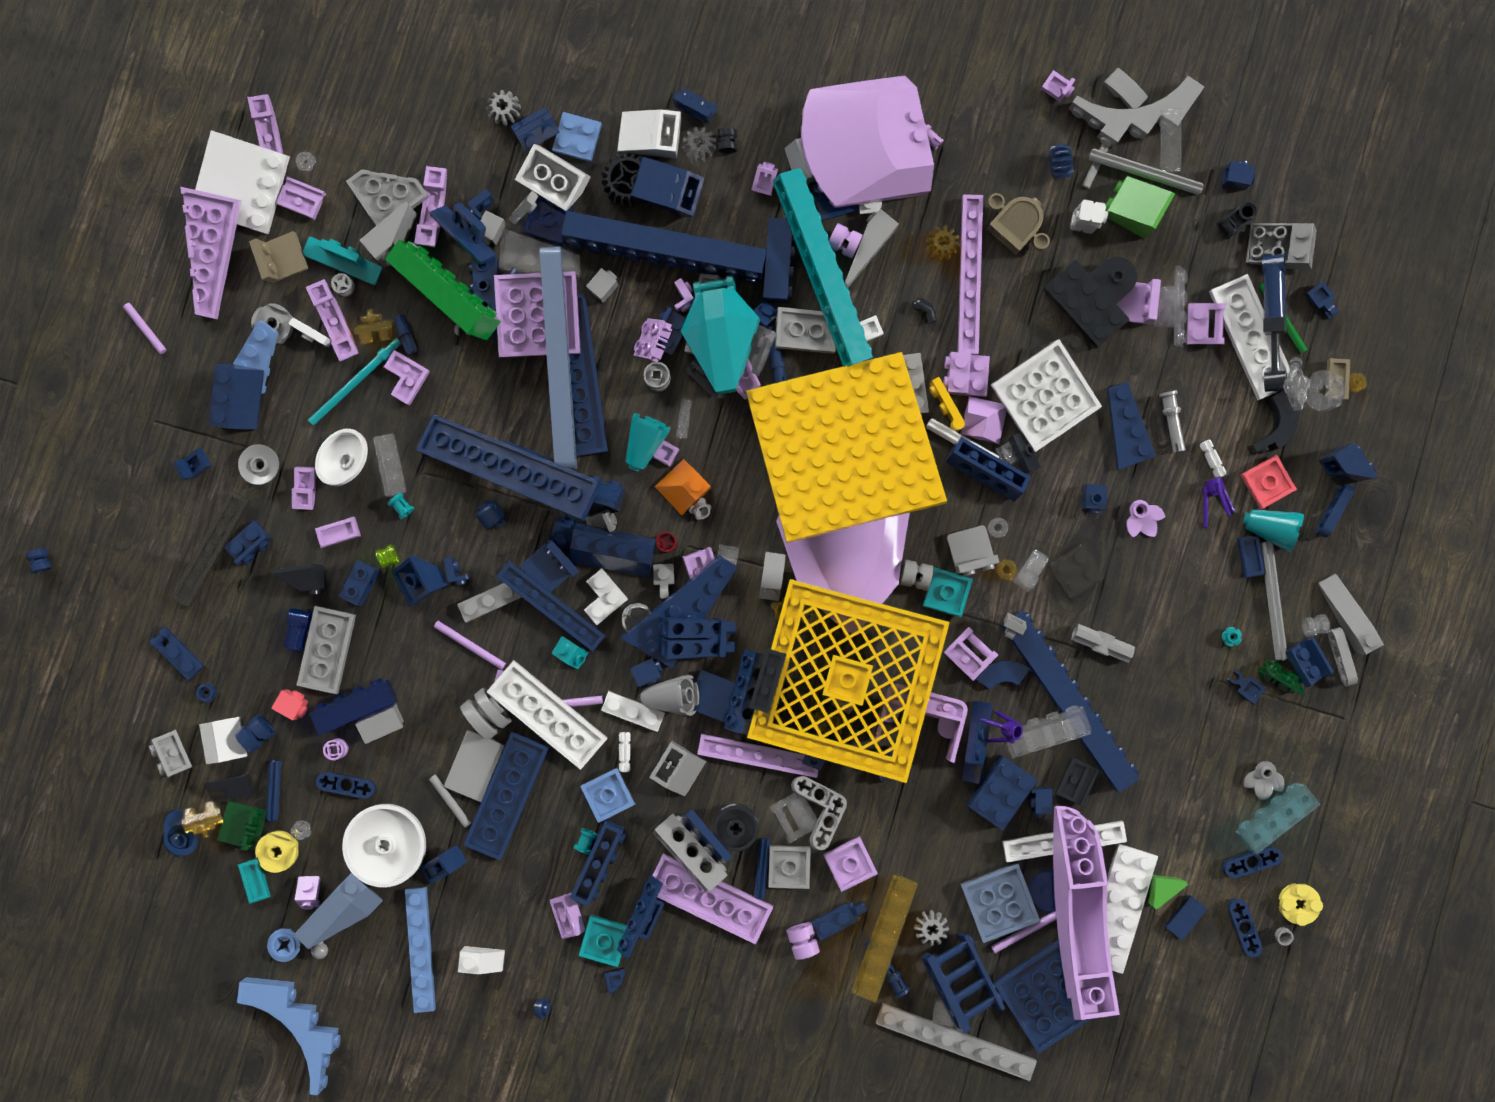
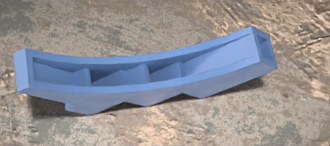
M244 978L239 982L237 1003L254 1006L268 1012L280 1020L292 1032L300 1044L307 1061L310 1076V1094L318 1095L327 1086L328 1076L325 1075V1072L330 1062V1055L327 1054H332L339 1047L341 1039L340 1035H338L339 1028L314 1026L318 1021L317 1005L292 1003L296 998L295 982Z

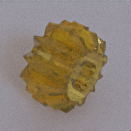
M944 226L942 231L939 227L935 228V232L930 231L928 234L930 238L926 239V243L929 245L927 251H934L931 255L932 258L937 254L939 255V261H942L944 256L949 260L951 254L956 255L957 250L955 248H959L960 243L956 242L959 239V235L953 236L954 229L948 232L947 226ZM943 240L946 241V244H944L943 246L940 245V242H942Z

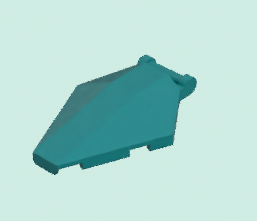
M733 275L726 276L725 279L704 283L700 281L694 282L695 299L681 329V333L717 394L737 391L740 376H743L752 348L751 342L754 334L757 332L760 319L736 292Z

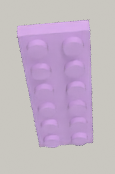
M664 853L653 873V876L663 883L657 896L658 898L754 944L757 943L773 909V905L756 899L754 896L723 881L706 894L675 858Z

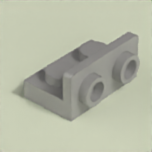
M176 730L151 740V745L148 747L152 756H157L160 764H157V768L161 776L165 775L167 779L192 767Z

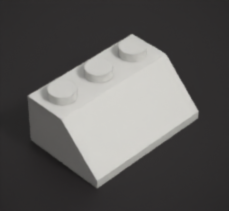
M534 144L515 180L567 211L581 196L591 177L545 148Z

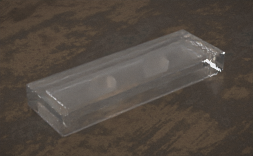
M1182 108L1161 110V170L1166 172L1181 171Z
M391 433L373 437L385 496L406 493L395 435Z

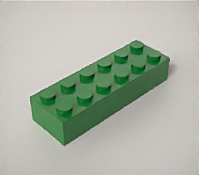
M398 240L385 260L467 334L488 340L501 322L496 317L497 313L492 308L485 307L480 297L475 294L471 295L468 292L469 288L462 282L458 283L453 273L447 269L443 270L441 268L442 263L433 257L431 259L428 256L429 252L420 245L417 247L410 241L406 243Z

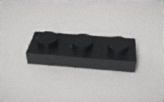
M769 648L766 649L749 708L770 713L786 660V653Z

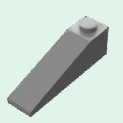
M881 209L877 213L873 212L866 220L868 222L845 281L847 288L898 228L899 223Z
M1336 574L1317 583L1356 654H1368L1384 645L1372 623Z

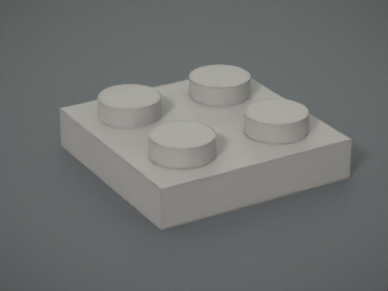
M770 845L768 887L809 889L811 848L808 846Z

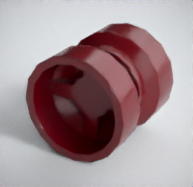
M662 532L656 538V545L662 552L669 553L675 550L677 540L670 532Z

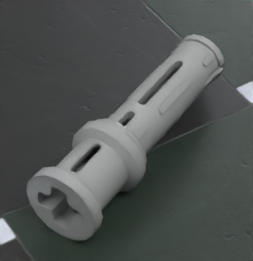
M1177 390L1159 394L1164 407L1162 413L1167 417L1173 453L1186 450L1178 414L1181 408L1178 407Z

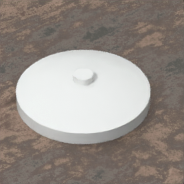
M394 804L374 805L361 811L349 823L343 837V856L349 870L360 881L375 887L395 886L410 878L420 867L426 851L425 833L418 819L405 808Z

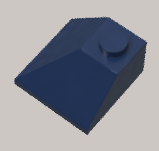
M410 556L391 571L410 607L448 585L439 567L415 556Z

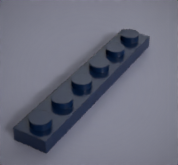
M508 561L496 576L591 651H594L605 637L604 633L511 561Z

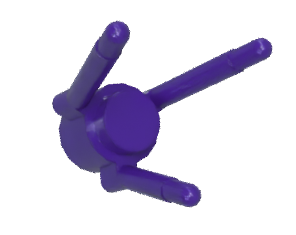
M1222 478L1205 481L1206 487L1202 488L1204 493V528L1208 527L1209 493L1211 497L1220 496L1227 516H1231L1230 511H1235Z
M998 710L995 711V714L1008 721L1007 723L1001 724L980 718V721L1001 728V733L1006 737L988 738L987 743L1009 742L1014 744L1015 740H1019L1023 734L1021 722L1011 719Z

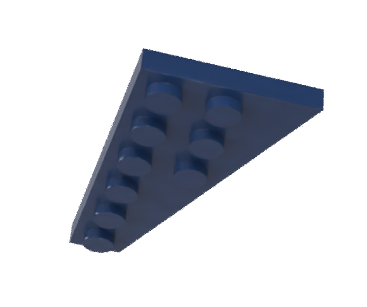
M719 555L692 580L687 581L677 592L675 591L653 609L647 617L636 623L635 627L627 633L625 632L621 639L673 668L678 659H666L661 656V637H665L662 635V616L704 619L737 569V566Z

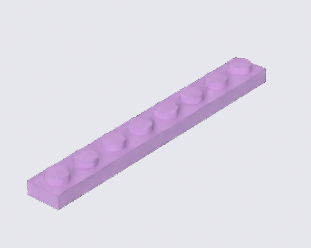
M983 195L962 196L958 352L971 353V355L979 354Z

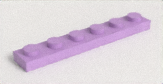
M701 734L698 755L817 778L818 770L802 763L805 754Z

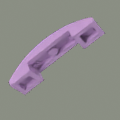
M269 95L247 97L251 117L255 121L260 147L283 154L279 129Z
M426 166L423 186L430 197L423 201L420 223L417 224L415 245L436 246L441 226L430 216V212L444 206L447 169Z
M323 279L307 286L308 294L320 314L339 361L341 362L359 354L348 324L326 280Z

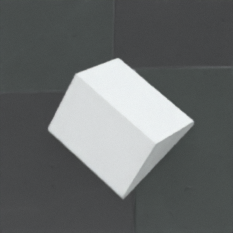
M241 717L199 724L206 764L247 756V751L239 744L235 737V733L242 728Z

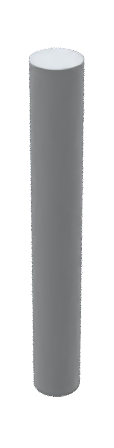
M1102 144L1099 150L1107 153L1109 147ZM1093 162L1082 184L1083 187L1090 188L1099 170L1100 163Z
M436 775L432 776L429 779L464 828L471 824L470 820Z

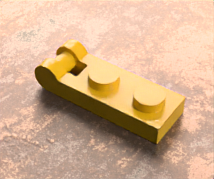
M940 377L931 381L930 392L934 398L937 397L940 401L939 407L942 413L948 415L951 421L950 429L958 432L964 427L965 422Z

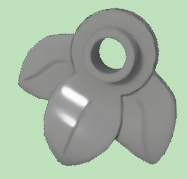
M1262 761L1257 764L1254 771L1246 775L1244 787H1254L1256 796L1262 801L1269 798L1273 790L1282 792L1284 789V779L1281 774L1276 772V767L1271 762Z

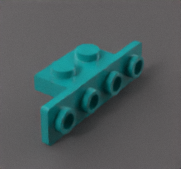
M309 237L303 250L305 257L372 285L377 284L383 271V267L365 260L359 255L360 251L352 247L345 249L341 247V243L333 239L329 241L322 239L320 241Z

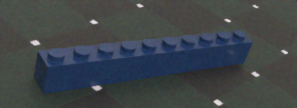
M1018 611L1014 616L1026 621L1027 628L1023 635L1016 632L1014 638H1009V640L1114 791L1122 792L1139 780V777L1136 775L1138 770L1131 762H1127L1125 759L1126 753L1122 747L1116 746L1113 742L1115 737L1109 729H1104L1101 724L1103 722L1102 718L1097 712L1093 713L1088 698L1085 695L1081 696L1078 691L1080 689L1079 685L1074 679L1070 680L1066 674L1068 670L1062 662L1058 663L1055 658L1057 654L1050 645L1047 646L1043 641L1045 637L1039 629H1035L1031 624L1033 622L1031 616L1027 612ZM1002 622L999 625L1005 632L1007 627L1004 626V622Z

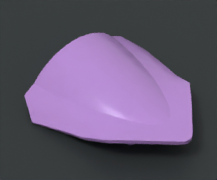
M910 513L791 543H786L780 517L778 516L776 522L797 581L883 604L898 585ZM821 609L825 614L831 613V611ZM837 613L842 623L852 618ZM832 615L830 618L839 625L835 616ZM857 619L861 627L867 622ZM854 620L844 625L848 633L853 634L859 630Z

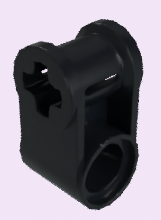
M1245 202L1232 213L1230 212L1216 225L1221 226L1226 232L1227 238L1230 239L1257 215V207L1251 202ZM1242 209L1248 211L1249 217L1243 216Z

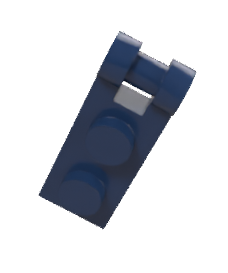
M165 626L159 630V634L156 637L153 636L149 640V643L188 681L192 680L205 667ZM168 639L170 642L165 646L162 642Z

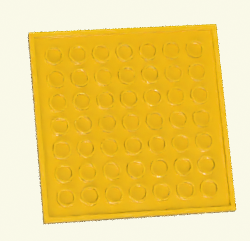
M902 352L863 361L850 367L843 366L746 391L786 543L947 503Z

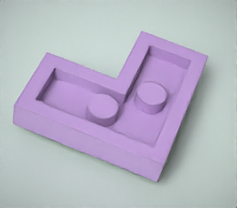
M395 350L384 368L401 377L391 395L410 406L430 371Z

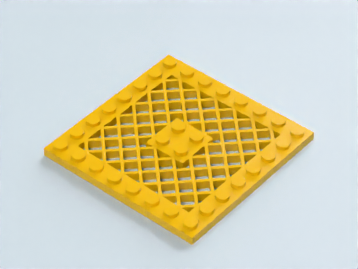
M790 579L771 648L772 650L786 653V660L770 713L754 710L747 738L907 783L950 622ZM805 605L812 606L803 612ZM817 608L831 611V613L822 617ZM815 610L819 620L809 624L805 614ZM837 613L852 618L842 623ZM834 615L839 625L829 630L824 620ZM802 618L807 627L798 631ZM857 619L871 623L862 628ZM854 620L859 630L849 635L844 625ZM821 622L827 632L817 637L812 627ZM877 624L890 627L891 629L881 633ZM874 625L879 636L869 641L864 631ZM842 628L846 638L836 642L832 632ZM809 629L814 639L804 644L799 634ZM897 630L912 634L901 639ZM894 631L899 641L889 646L883 636ZM861 633L866 643L856 648L851 638ZM829 635L834 645L824 650L819 640ZM917 635L924 637L922 644L919 641ZM914 636L919 647L909 652L904 641ZM797 637L798 641L801 644V647L793 651V647ZM881 638L886 649L876 653L871 643ZM849 640L854 650L844 655L838 645ZM816 642L821 652L811 657L806 647ZM901 644L907 654L896 659L891 649ZM869 646L874 656L864 661L859 650ZM836 647L840 656L833 655L832 661H830L826 652ZM803 649L809 659L799 664L794 654ZM920 650L919 658L916 665L911 654ZM889 651L894 661L883 666L878 656ZM856 653L861 662L847 659V657ZM824 655L828 665L818 669L814 659ZM908 656L914 667L904 672L898 662ZM790 658H792L796 666L787 671ZM876 658L881 668L872 673L873 665L866 663ZM811 662L816 672L806 677L801 667ZM896 664L901 674L891 679L886 668ZM830 667L827 680L825 681L821 672ZM798 669L803 679L794 684L789 673ZM915 669L911 684L906 674ZM883 671L888 681L878 686L873 676ZM818 674L823 685L813 689L808 679ZM903 676L908 687L898 692L893 681ZM786 677L791 686L782 691ZM871 679L875 689L866 693L869 680ZM806 682L810 692L801 697L796 686ZM891 684L896 694L886 699L880 689ZM824 687L823 695L829 696V698L820 702L815 692ZM793 689L798 699L788 704L783 694ZM910 689L908 699L905 704L900 694ZM878 691L883 701L873 706L868 696ZM812 694L817 705L808 709L803 699ZM898 696L903 707L893 712L888 701ZM781 697L785 706L777 710L779 699ZM836 699H840L850 703L843 707H840ZM865 699L870 708L860 713L856 704L863 706ZM832 700L838 710L828 715L823 704ZM800 701L805 712L795 716L790 706ZM885 703L890 714L880 719L875 709ZM852 705L857 716L847 720L842 710ZM820 707L825 717L815 722L810 712ZM788 709L792 719L783 724L778 713ZM904 710V714L900 725L895 714ZM872 711L877 721L867 726L862 716ZM840 713L845 723L835 728L830 717ZM807 714L812 724L803 729L798 718ZM774 717L777 719L779 724L773 723ZM893 717L897 727L887 731L883 721ZM860 718L865 728L855 733L850 723ZM827 719L832 730L822 734L817 725ZM794 721L799 730L786 727V725ZM880 724L885 734L875 739L870 728ZM847 725L852 735L842 740L837 730ZM814 727L819 736L805 731ZM899 730L896 743H894L890 734ZM867 731L872 741L862 746L857 736ZM834 732L838 741L825 737ZM887 736L892 747L882 752L877 741ZM854 738L859 747L846 744V742ZM874 744L879 753L865 748ZM894 749L892 757L885 755Z

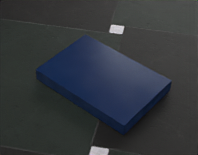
M693 810L685 812L680 816L685 822L687 830L689 832L693 831L698 836V842L702 847L706 846L712 852V858L716 862L726 863L732 858L731 854Z

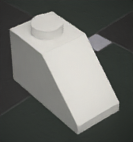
M464 946L460 951L458 972L470 974L502 972L505 950Z

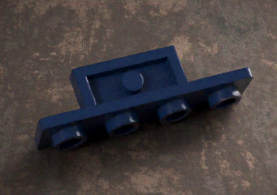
M461 202L454 205L453 212L445 205L430 212V216L479 264L495 258L496 254L484 243L486 227Z
M973 701L962 774L963 781L981 784L990 725L981 722L980 718L991 720L993 707L991 703Z
M651 875L646 882L644 891L636 903L633 915L627 923V928L619 940L617 951L625 958L630 957L639 937L649 939L665 904L662 899L657 898L663 883L655 876Z

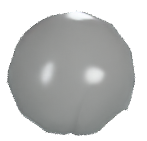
M636 603L630 604L624 609L622 625L626 632L630 631L635 627L636 623L640 620L642 621L651 613L649 608L644 604Z

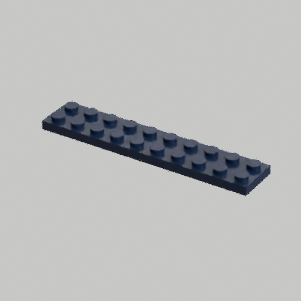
M434 414L416 451L583 521H585L602 484L596 479Z

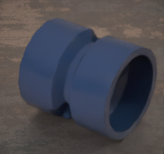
M258 714L248 722V726L244 725L235 733V737L245 750L253 753L262 745V741L266 742L275 734V730L267 719Z

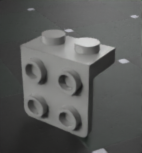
M985 526L970 528L947 536L956 574L963 573V576L975 573L974 569L982 567L983 571L995 568L994 564L999 563L998 555H993Z

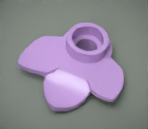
M1137 500L1129 508L1130 517L1126 522L1127 530L1132 537H1135L1140 531L1147 536L1155 537L1157 533L1156 521L1165 518V514L1160 507L1148 505L1143 500ZM1137 507L1142 508L1141 514L1136 512Z

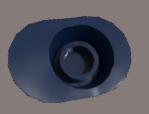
M183 809L170 812L164 822V848L167 852L173 854L174 857L189 855L197 847L196 819L193 814Z

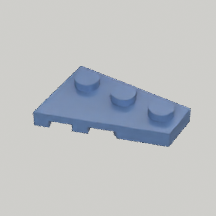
M262 320L257 322L233 363L235 365L264 370L261 394L266 391V378L270 373L269 364L271 356L274 354L278 332Z

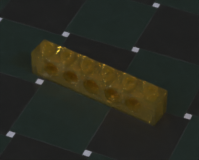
M893 875L852 993L876 1003L918 885L917 882L899 875Z

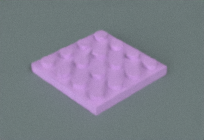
M564 272L569 354H581L576 272ZM541 273L494 275L496 317L501 320L497 326L499 357L547 355Z

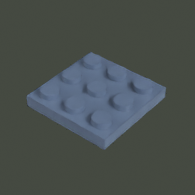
M1017 862L960 884L983 943L1040 922Z

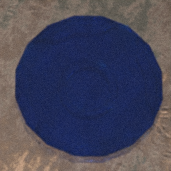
M1044 870L1037 873L1029 885V893L1033 903L1044 911H1056L1054 870Z

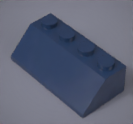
M577 523L573 529L570 561L572 563L649 578L656 539L615 530L609 532L605 528Z

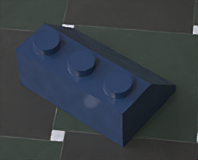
M230 363L215 365L209 425L228 429L256 430L258 428L264 370Z

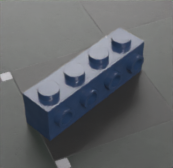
M495 256L494 259L479 264L472 257V263H469L470 275H473V283H470L471 295L475 294L480 297L485 307L488 306L496 312L494 275H500L499 259ZM497 328L488 340L498 339Z
M606 819L570 896L571 899L586 906H589L591 900L596 901L600 892L597 887L600 882H605L609 873L606 871L608 863L613 864L617 856L614 850L617 844L622 845L626 836L623 833L625 827Z

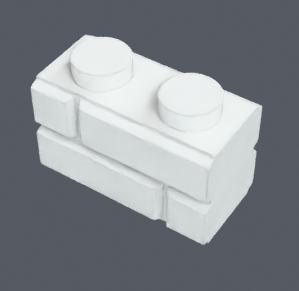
M1083 200L1073 212L1071 230H1082L1085 233L1092 234L1097 228L1100 229L1108 216V211H1105V204L1099 202L1094 204L1093 201Z

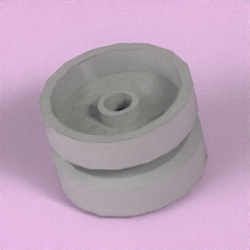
M482 688L474 694L475 701L469 699L460 708L472 727L483 738L490 740L497 734L496 726L504 728L511 722V718L505 708L487 693V689Z

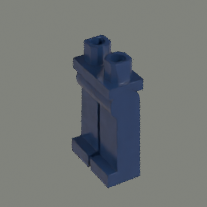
M662 616V635L665 637H661V656L666 659L725 657L726 654L735 652L734 641H726L727 634H735L736 624L722 618L694 619Z

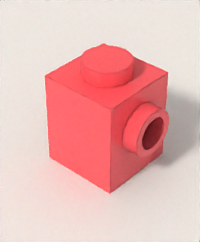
M282 690L272 709L291 720H296L305 715L308 709L306 705L309 701L305 700L304 695L298 691Z

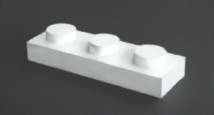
M608 691L601 711L657 732L665 714L663 711L647 708L642 703Z

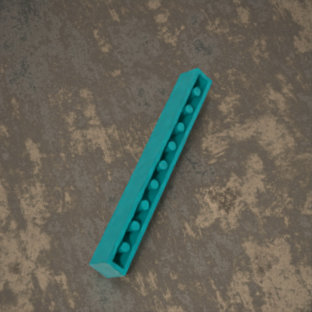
M801 168L779 174L772 182L842 365L850 367L873 358L872 350L865 338L864 328L858 320L857 310L850 299V292L844 283L843 273L837 265L835 252L829 244L828 234L821 223V216L816 210L814 197L808 189L807 179L802 173Z

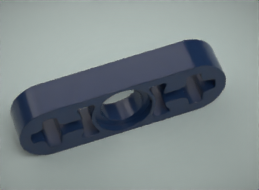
M1346 483L1339 487L1319 522L1315 533L1324 538H1327L1332 533L1353 496L1355 488Z
M329 771L321 773L316 779V785L320 790L364 799L373 796L377 789L375 782L370 779ZM328 776V780H337L336 784L330 783L325 786V782H322V779ZM344 779H348L352 784L349 791L343 790L341 787ZM368 784V788H371V791L366 794L363 789H357L356 793L354 792L357 786L362 787Z
M1266 846L1225 860L1222 870L1224 874L1231 878H1239L1278 865L1282 860V854L1279 849ZM1270 851H1271L1272 853H1275V855L1273 856V860L1268 859V858L1262 859V858L1260 857V856H1262V857H1267V856H1269V855H1270V853H1269ZM1254 856L1257 859V864L1250 868L1247 865V860L1249 857ZM1231 864L1235 866L1242 865L1245 868L1244 870L1242 867H1237L1234 869V873L1229 871Z
M1233 898L1227 903V911L1241 950L1250 957H1257L1262 952V944L1248 905L1239 898ZM1235 904L1242 906L1241 908H1239L1240 914L1244 917H1240L1239 913L1233 910L1236 908ZM1243 922H1248L1249 930L1246 933H1241L1239 929ZM1248 937L1250 942L1256 945L1253 947V951L1247 949L1250 947L1249 941L1246 939Z

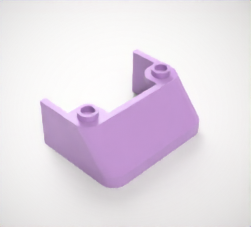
M898 683L894 684L898 692L908 687ZM891 685L884 696L886 699L896 694ZM910 689L900 694L905 704L907 702ZM931 692L925 715L939 719L937 727L939 734L951 739L946 759L954 763L968 709L961 700ZM898 696L888 701L893 712L903 707ZM885 703L880 706L878 712L880 719L890 714ZM900 712L895 714L896 718L899 717ZM890 717L884 721L893 722L894 719L893 717ZM880 724L874 727L873 736L875 739L880 737L882 731Z

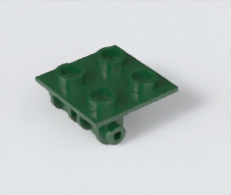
M1264 658L1265 667L1261 666L1257 672L1261 678L1268 682L1270 681L1271 684L1276 682L1275 686L1288 694L1298 692L1305 696L1300 677L1292 671L1287 672L1276 661L1272 660L1270 662Z
M228 801L217 841L240 846L241 850H256L263 831L266 810Z

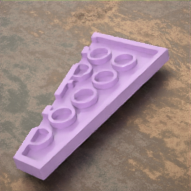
M181 187V194H183L184 198L183 213L186 216L185 231L188 257L191 260L192 268L190 269V274L193 277L194 286L192 292L195 314L218 319L241 201Z

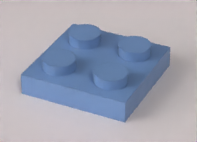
M563 112L558 127L560 133L556 134L552 151L591 162L601 130V122Z
M618 767L580 786L598 823L635 805Z

